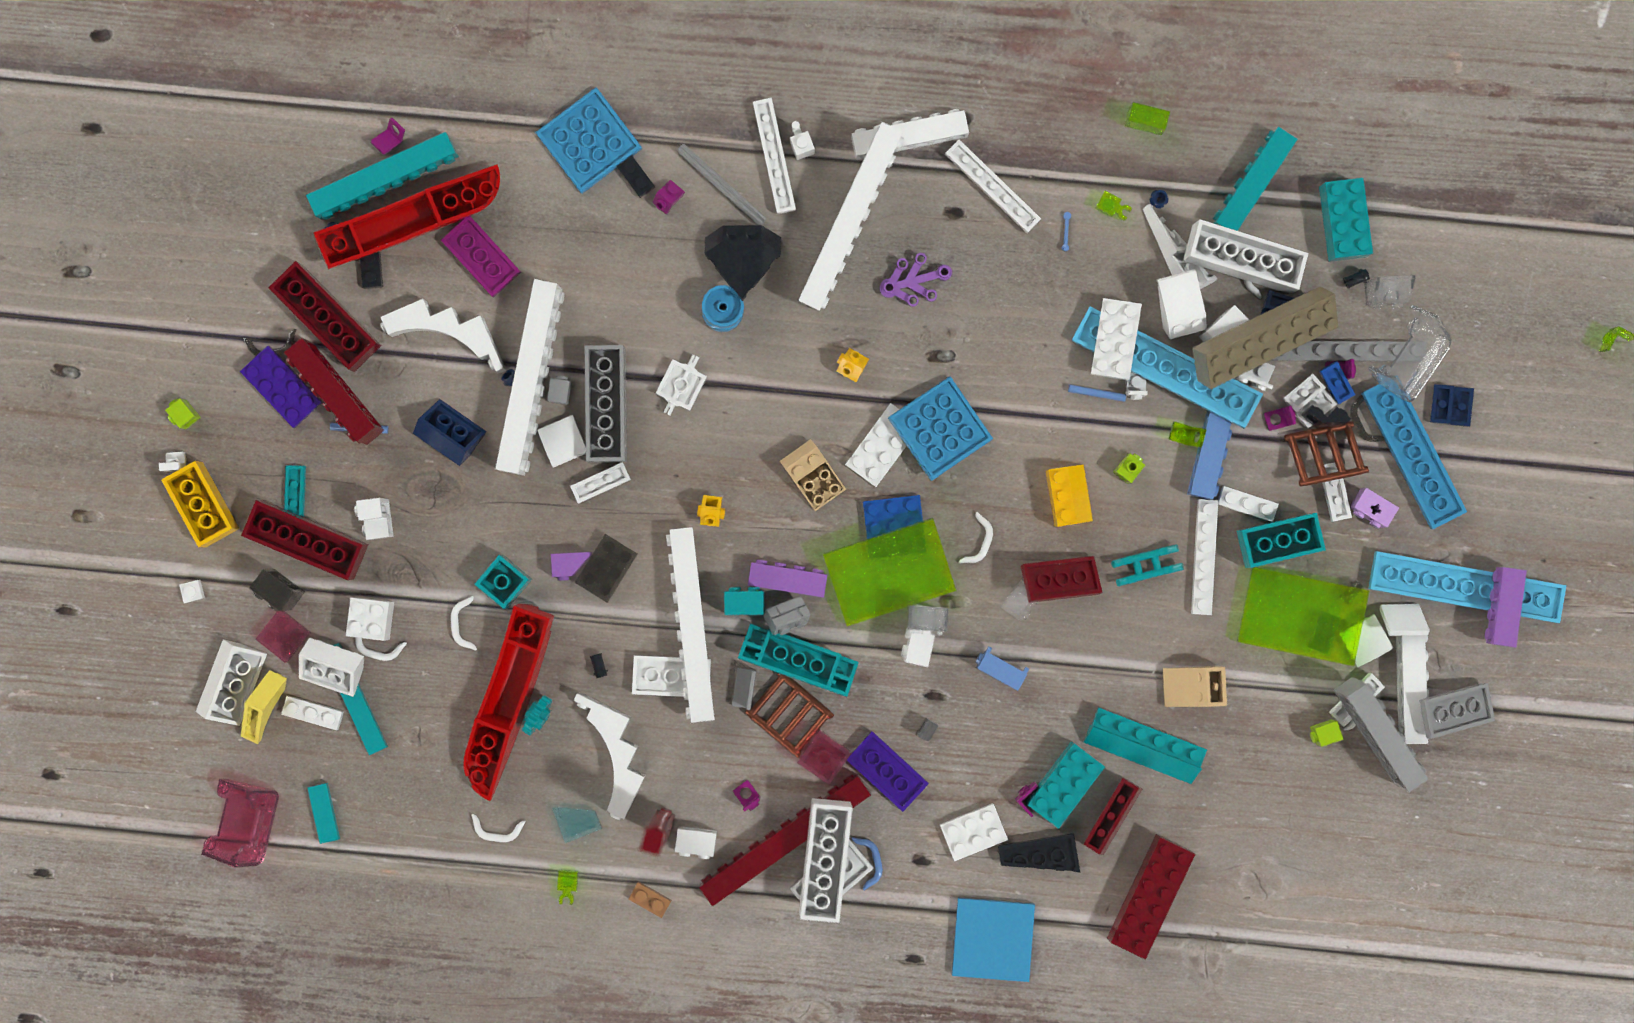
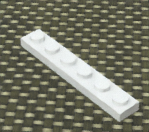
M772 98L754 101L753 106L777 214L796 211Z
M960 140L945 153L957 167L1026 233L1041 220L1024 201Z
M1197 500L1191 614L1212 615L1218 500Z

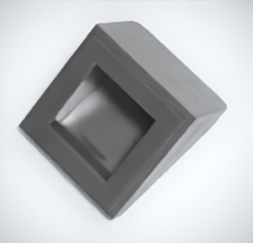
M925 719L917 732L918 737L930 741L938 725L929 719Z

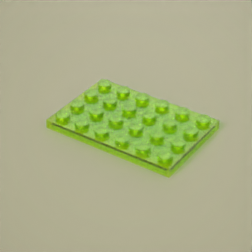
M933 518L823 553L846 626L956 591Z
M1253 567L1237 642L1354 666L1370 590Z

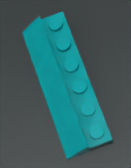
M753 624L749 625L738 659L845 697H848L859 663L858 661L843 657L837 652L786 634L780 635L779 633L773 635L770 629L767 630Z
M1099 707L1083 742L1189 784L1193 783L1202 770L1201 766L1207 752L1205 748Z

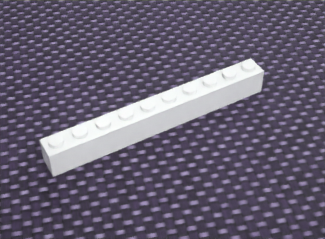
M693 527L669 530L670 535H666L667 546H671L672 554H668L669 565H673L674 573H670L671 584L676 586V592L672 593L674 604H678V611H675L676 623L680 622L677 638L678 642H682L683 648L679 650L680 661H684L685 669H681L682 681L686 680L687 688H683L684 700L689 701V707L686 708V718L691 719V723L714 720Z

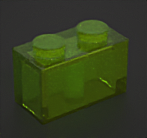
M1133 102L1128 110L1125 127L1162 135L1166 130L1170 111Z

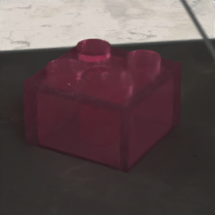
M819 729L797 763L830 785L851 755V750Z

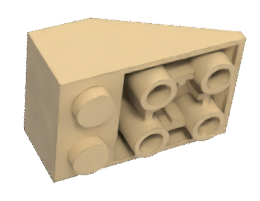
M811 439L780 460V463L814 511H817L846 490Z
M1225 667L1163 668L1164 707L1227 706Z

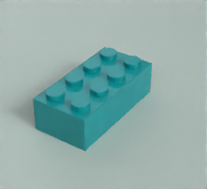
M1364 178L1323 183L1319 186L1328 262L1366 258L1372 255L1373 247Z
M1309 513L1236 531L1245 568H1253L1326 550L1317 513Z
M1071 741L1025 803L1059 829L1105 766Z

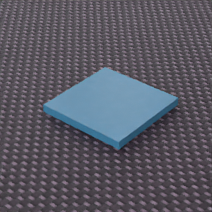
M597 87L535 132L581 194L615 170L627 158L634 156L642 150L641 145Z
M951 376L888 417L930 481L993 440Z
M958 897L952 976L1029 982L1035 904Z

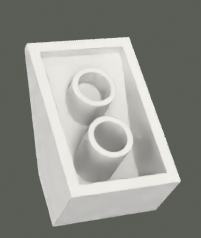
M1195 269L1157 279L1162 326L1169 339L1207 330L1206 313Z

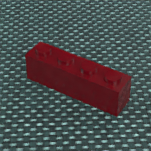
M1122 778L1083 845L1099 855H1104L1143 789L1128 779Z

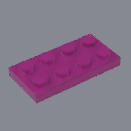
M471 216L462 220L441 239L444 245L492 297H495L521 273Z

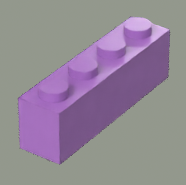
M756 559V563L751 562L748 585L824 598L827 574H824V570L814 568L813 572L805 571V567L795 565L794 569L786 568V564L775 562V566L767 565V561Z
M1496 567L1492 576L1494 587L1490 593L1491 609L1487 613L1489 624L1485 630L1486 643L1508 647L1517 646L1527 570Z

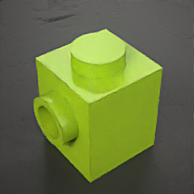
M182 398L171 401L169 407L165 410L168 413L167 418L169 421L181 429L189 428L201 418L191 404Z
M1130 453L1125 456L1113 473L1127 484H1131L1145 467V464L1142 463L1143 459L1140 456Z
M1331 719L1310 726L1312 731L1310 732V738L1313 743L1320 747L1344 740L1338 722Z

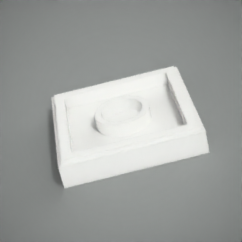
M1419 604L1380 605L1379 610L1389 636L1429 634L1430 630Z

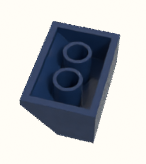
M439 399L418 419L413 434L460 466L472 454L487 431Z

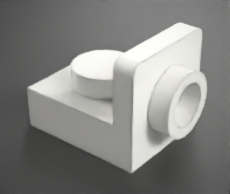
M1130 373V379L1126 380V396H1131V400H1142V397L1147 396L1146 379L1135 373Z
M166 453V463H159V471L176 472L187 466L186 453Z

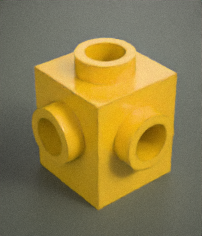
M849 348L846 354L842 353L837 361L840 365L836 372L857 382L869 358Z
M703 495L702 505H698L697 517H700V525L719 527L720 519L724 520L725 508H722V497Z

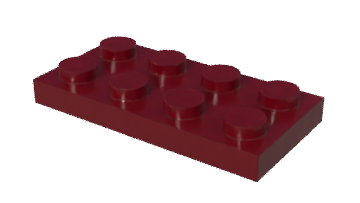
M1094 556L1021 565L1028 603L1093 596L1103 593Z

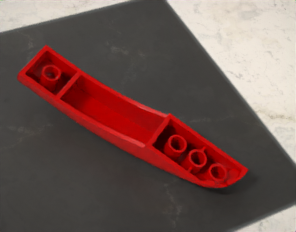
M498 164L427 188L383 208L313 232L328 270L399 245L484 210L492 203L499 190L500 171Z
M516 604L513 607L500 654L484 699L474 720L464 754L463 766L465 776H468L473 790L488 801H491L514 746L552 632L550 629L555 615L539 610V607L530 604Z

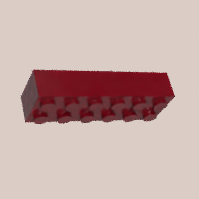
M295 261L268 287L348 370L353 372L358 370L382 346L301 263Z
M301 338L284 352L288 357L286 361L289 365L298 369L300 372L298 376L305 383L308 382L312 386L310 388L311 392L317 398L321 397L324 401L322 403L324 408L328 412L332 411L336 416L334 418L341 427L344 426L348 430L346 434L353 442L356 441L359 444L368 445L384 431L382 426L314 343Z
M255 500L241 534L242 537L345 580L355 579L369 545L264 500Z
M1158 834L1155 835L1107 936L1110 943L1146 960L1196 855L1195 853Z

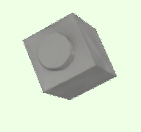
M556 376V379L550 378L548 402L569 405L572 382L567 381L568 377Z

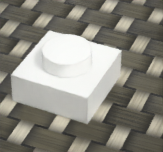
M201 580L179 585L184 603L205 598Z

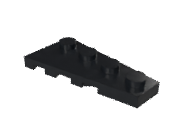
M1074 833L997 845L1001 866L1080 872Z

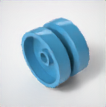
M726 285L716 286L704 295L702 317L707 326L718 332H729L740 324L744 314V302L740 300L733 288Z

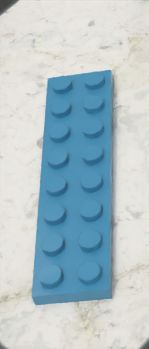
M1396 375L1362 392L1361 395L1430 529H1435L1466 513L1467 510L1398 376Z

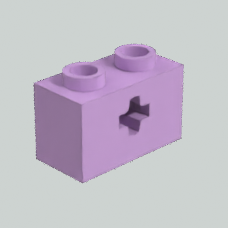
M1360 488L1349 506L1355 516L1361 519L1366 518L1370 521L1369 524L1377 529L1387 528L1399 507L1368 488ZM1371 506H1374L1375 513H1372Z

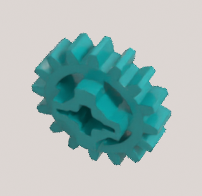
M543 695L538 702L534 701L524 715L523 721L525 723L522 728L524 733L530 736L536 729L541 730L550 716L551 710L549 708L552 704V699Z

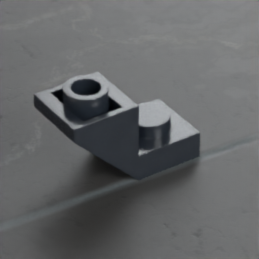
M1311 405L1302 414L1316 428L1339 427L1352 419L1344 409L1337 406L1329 411L1327 415H1324L1320 408Z

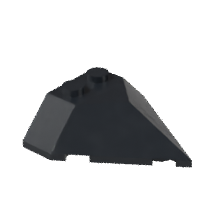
M762 225L722 226L705 237V256L715 265V269L728 285L736 291L741 301L747 297L746 294L749 290L754 288L766 274L773 261L781 255V237Z

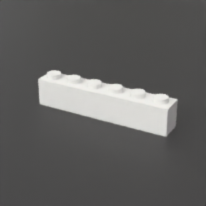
M959 109L950 110L948 114L944 115L934 113L929 118L924 119L922 117H915L910 122L905 123L903 121H896L890 125L903 132L901 137L904 140L898 151L966 138L969 134L965 111H959ZM876 125L873 127L874 129L866 130V128L857 129L855 133H852L851 138L856 160L865 158L880 125Z
M1428 635L1396 636L1398 730L1406 738L1405 744H1428L1429 738H1426L1419 701L1429 698V690L1427 689L1429 672L1426 669L1428 652L1425 645Z

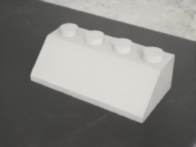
M223 639L196 712L208 720L240 726L243 719L245 702L254 690L267 654L246 645Z

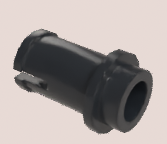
M1359 269V272L1343 277L1344 284L1347 283L1345 285L1347 289L1362 282L1365 284L1367 280H1370L1366 269Z
M602 653L590 656L595 672L593 675L596 676V679L607 676L608 669H605Z

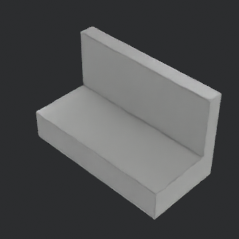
M737 668L732 706L751 710L757 670Z

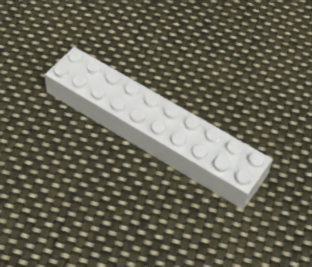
M881 122L800 295L799 302L818 311L821 308L825 309L829 298L826 296L829 290H834L838 281L835 280L837 273H842L846 264L843 262L845 255L850 256L854 247L851 244L853 238H858L863 228L859 225L862 220L865 221L871 211L868 209L870 203L873 204L879 194L876 189L878 185L882 186L887 174L884 172L894 162L896 157L893 155L894 150L898 151L904 140L901 137L902 131Z
M536 279L533 282L495 468L499 471L525 476V472H528L530 468L528 457L529 453L532 454L534 442H532L533 434L536 435L538 424L535 422L537 416H540L542 405L539 404L540 398L544 397L545 394L543 383L544 378L547 379L549 374V367H547L548 359L551 360L553 355L551 344L552 341H555L557 335L555 324L560 320L561 311H558L559 305L564 301L563 289L556 283Z

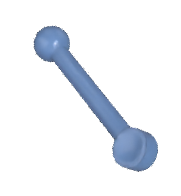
M1065 212L1063 215L1065 231L1062 250L1065 252L1069 250L1068 228L1069 219L1071 218L1070 212Z

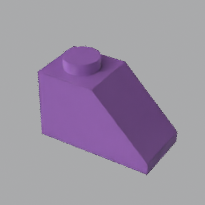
M592 552L551 554L552 577H557V581L569 580V576H574L591 558Z

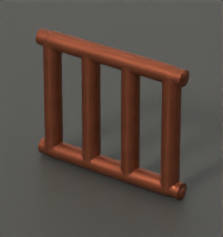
M1349 421L1339 427H1319L1284 435L1285 441L1289 442L1297 467L1300 487L1369 473L1368 466H1364L1352 429L1354 427L1353 421ZM1345 431L1357 468L1345 469L1334 432ZM1326 434L1338 472L1327 474L1315 436ZM1308 439L1319 476L1308 478L1296 440Z
M778 673L777 679L751 710L745 711V714L789 752L799 758L802 753L801 750L826 720L834 717V714L794 679ZM785 682L792 688V691L765 721L757 713L782 683ZM797 695H801L807 700V703L785 729L779 733L772 725ZM814 706L822 714L794 746L786 738Z

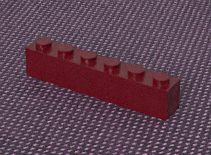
M666 808L656 810L646 826L639 851L656 856L660 855L670 836L675 814H672L671 810Z

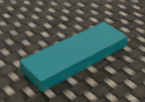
M286 465L284 509L304 517L306 466Z
M328 783L308 787L319 843L323 844L339 840L340 835Z

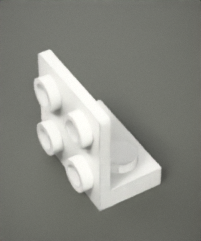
M1264 363L1233 379L1246 384L1248 381H1251V386L1260 390L1272 389L1273 385L1268 384L1275 366Z

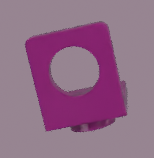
M390 118L387 129L373 138L371 144L385 155L402 143L405 129L393 118ZM393 125L398 129L399 134L394 130Z
M1354 359L1337 361L1347 380L1355 378L1356 365L1354 364ZM1335 361L1325 362V367L1332 364Z
M1291 405L1264 413L1268 431L1296 424V414ZM1273 414H1277L1281 418V422L1278 425H1273L1270 422V417Z
M746 780L733 790V793L743 805L744 812L748 809L752 811L759 805L758 802L761 797L749 780ZM744 787L751 790V796L746 799L740 795V790Z
M1035 782L1029 786L1025 785L1018 792L1019 795L1015 798L1031 818L1033 814L1021 801L1038 787Z

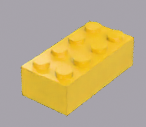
M194 461L161 479L198 547H208L240 529L203 462Z

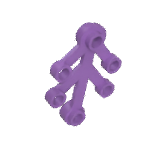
M918 253L906 279L898 281L902 271L908 267V261L905 258H900L897 261V267L891 278L881 282L880 292L884 297L891 298L896 296L907 302L910 307H915L919 302L916 295H908L900 290L908 287L926 297L927 301L933 302L937 298V292L932 289L928 290L919 284L934 279L947 281L952 275V270L948 265H941L937 271L916 276L921 266L927 260L924 253ZM919 256H923L924 261L919 262L917 258ZM901 261L906 263V266L903 268L899 266ZM946 269L948 274L942 275L941 270ZM892 285L893 290L887 291L886 286ZM928 293H934L935 298H928ZM910 298H915V299H916V303H915V304H911V303L909 302V299H910Z

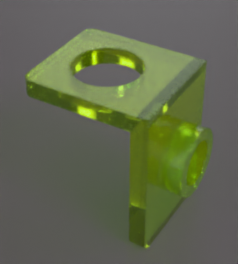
M1619 326L1611 328L1603 336V344L1599 351H1609L1617 336L1627 341L1634 340V334Z
M1173 422L1169 440L1201 448L1206 429ZM1199 432V433H1200V438H1199V440L1195 443V440H1194L1195 435Z

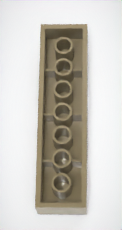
M1318 287L1193 347L1197 381L1213 389L1338 328L1335 293Z

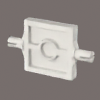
M692 354L688 364H681L672 359L656 391L657 395L665 398L668 402L663 413L671 416L675 406L691 411L707 379V376L695 369L699 357Z

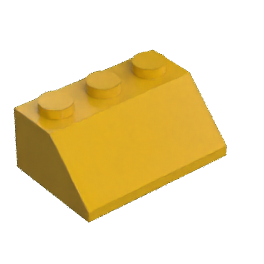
M1084 465L1046 470L1054 526L1059 527L1093 521Z

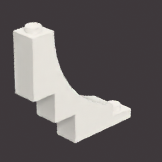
M421 299L381 317L382 323L380 325L385 334L387 333L394 337L413 331L442 333L464 343L478 358L484 360L490 357L488 363L492 370H496L498 373L506 371L482 316L461 324L456 310L452 307L433 315L427 301Z
M579 692L576 694L574 701L578 702L577 706L582 709H591L587 719L595 726L606 742L613 763L614 786L607 812H610V816L617 820L625 819L646 776L629 767L638 745L621 738L631 716Z

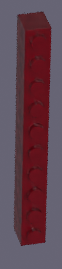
M851 774L843 780L844 784L839 787L835 785L827 791V796L824 798L820 796L816 799L851 802L852 808L870 797L871 793L858 774L855 776ZM811 807L808 809L802 808L796 813L797 817L792 820L786 819L780 824L781 828L777 831H769L764 835V840L761 842L757 840L748 847L749 850L743 854L741 851L732 858L734 861L730 864L724 863L717 868V873L712 876L708 874L702 878L699 888L713 907L807 841Z

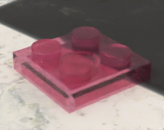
M279 609L256 637V640L284 663H287L311 632L283 609Z

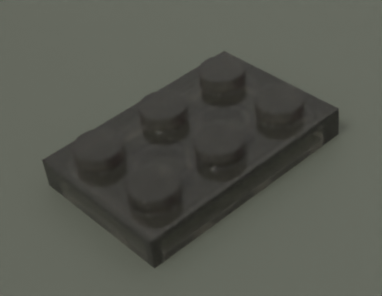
M605 534L575 583L608 603L638 556V553Z

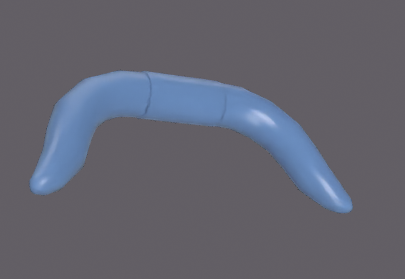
M852 837L853 842L858 845L867 846L872 852L875 874L864 884L863 890L865 891L877 883L882 876L881 857L877 846L872 841Z

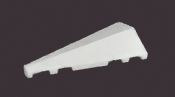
M1151 204L1145 206L1143 211L1171 274L1176 275L1195 269L1200 289L1215 282L1217 277L1215 275L1210 276L1204 267L1183 261L1187 248L1186 242L1175 230H1169L1164 224L1166 220L1163 217L1159 218L1153 210L1154 206Z

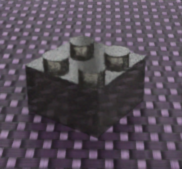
M263 569L249 587V589L254 591L252 594L256 598L266 600L269 603L268 606L276 612L292 610L305 593L303 589L276 569Z

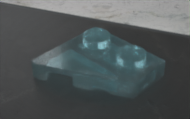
M565 807L552 808L565 843L602 829L596 810Z

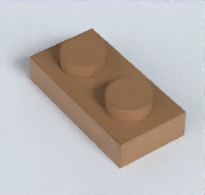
M639 881L628 899L660 918L663 917L672 901Z

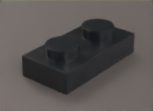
M630 156L617 166L639 198L655 188L633 156Z
M377 252L360 258L362 288H382L381 253Z

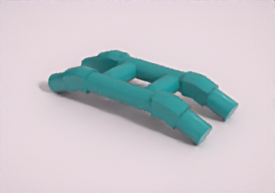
M1178 545L1166 546L1111 561L1113 568L1133 563L1135 571L1134 575L1117 579V586L1120 587L1184 570L1183 563L1161 568L1158 557L1179 552ZM1151 558L1154 570L1143 572L1140 561Z

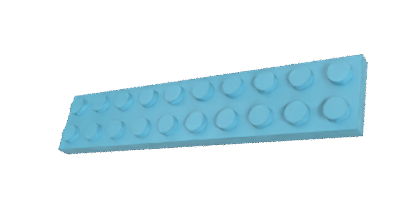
M1091 306L1089 307L1072 342L1092 352L1095 351L1101 311ZM1137 330L1131 372L1243 429L1246 428L1263 393L1235 379L1210 389L1197 381L1194 358Z
M1375 551L1368 589L1488 611L1491 609L1490 593L1494 587L1492 579L1494 572ZM1526 578L1521 617L1560 623L1566 585Z

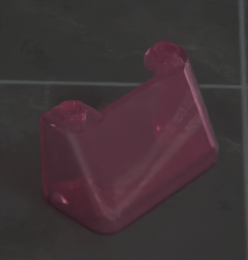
M219 779L217 795L226 799L218 834L212 835L205 840L201 855L235 868L257 866L265 858L279 800L278 792L230 779Z

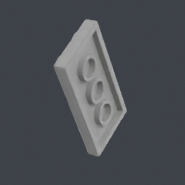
M1480 683L1419 700L1426 738L1429 739L1495 721L1488 683Z

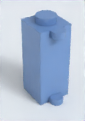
M988 646L983 654L980 653L975 661L977 663L976 668L1018 691L1027 676L1029 668L1025 667L1023 671L990 654L992 648Z

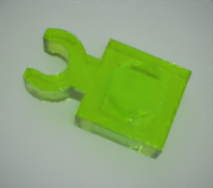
M1104 191L1095 209L1110 217H1113L1114 213H1116L1118 218L1123 221L1127 217L1122 214V210H1127L1128 212L1132 210L1129 205H1120L1122 199L1107 191Z
M559 870L557 891H563L559 897V904H563V898L568 897L570 905L574 903L572 891L576 892L578 888V871Z

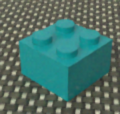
M498 555L474 585L503 609H508L531 582L532 578L506 556Z
M730 587L729 591L724 592V615L765 614L764 591H760V587H748V591H741V587Z

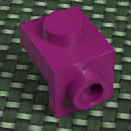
M670 180L656 193L653 204L659 210L668 214L671 207L683 197L685 191Z

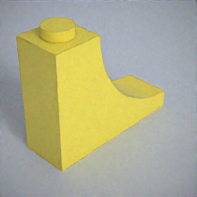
M268 671L245 702L241 737L259 744L270 714L285 691L287 678L279 673Z

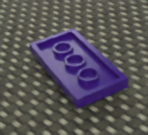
M271 346L263 349L240 371L293 428H296L323 403Z
M873 731L846 758L854 768L902 812L929 784Z

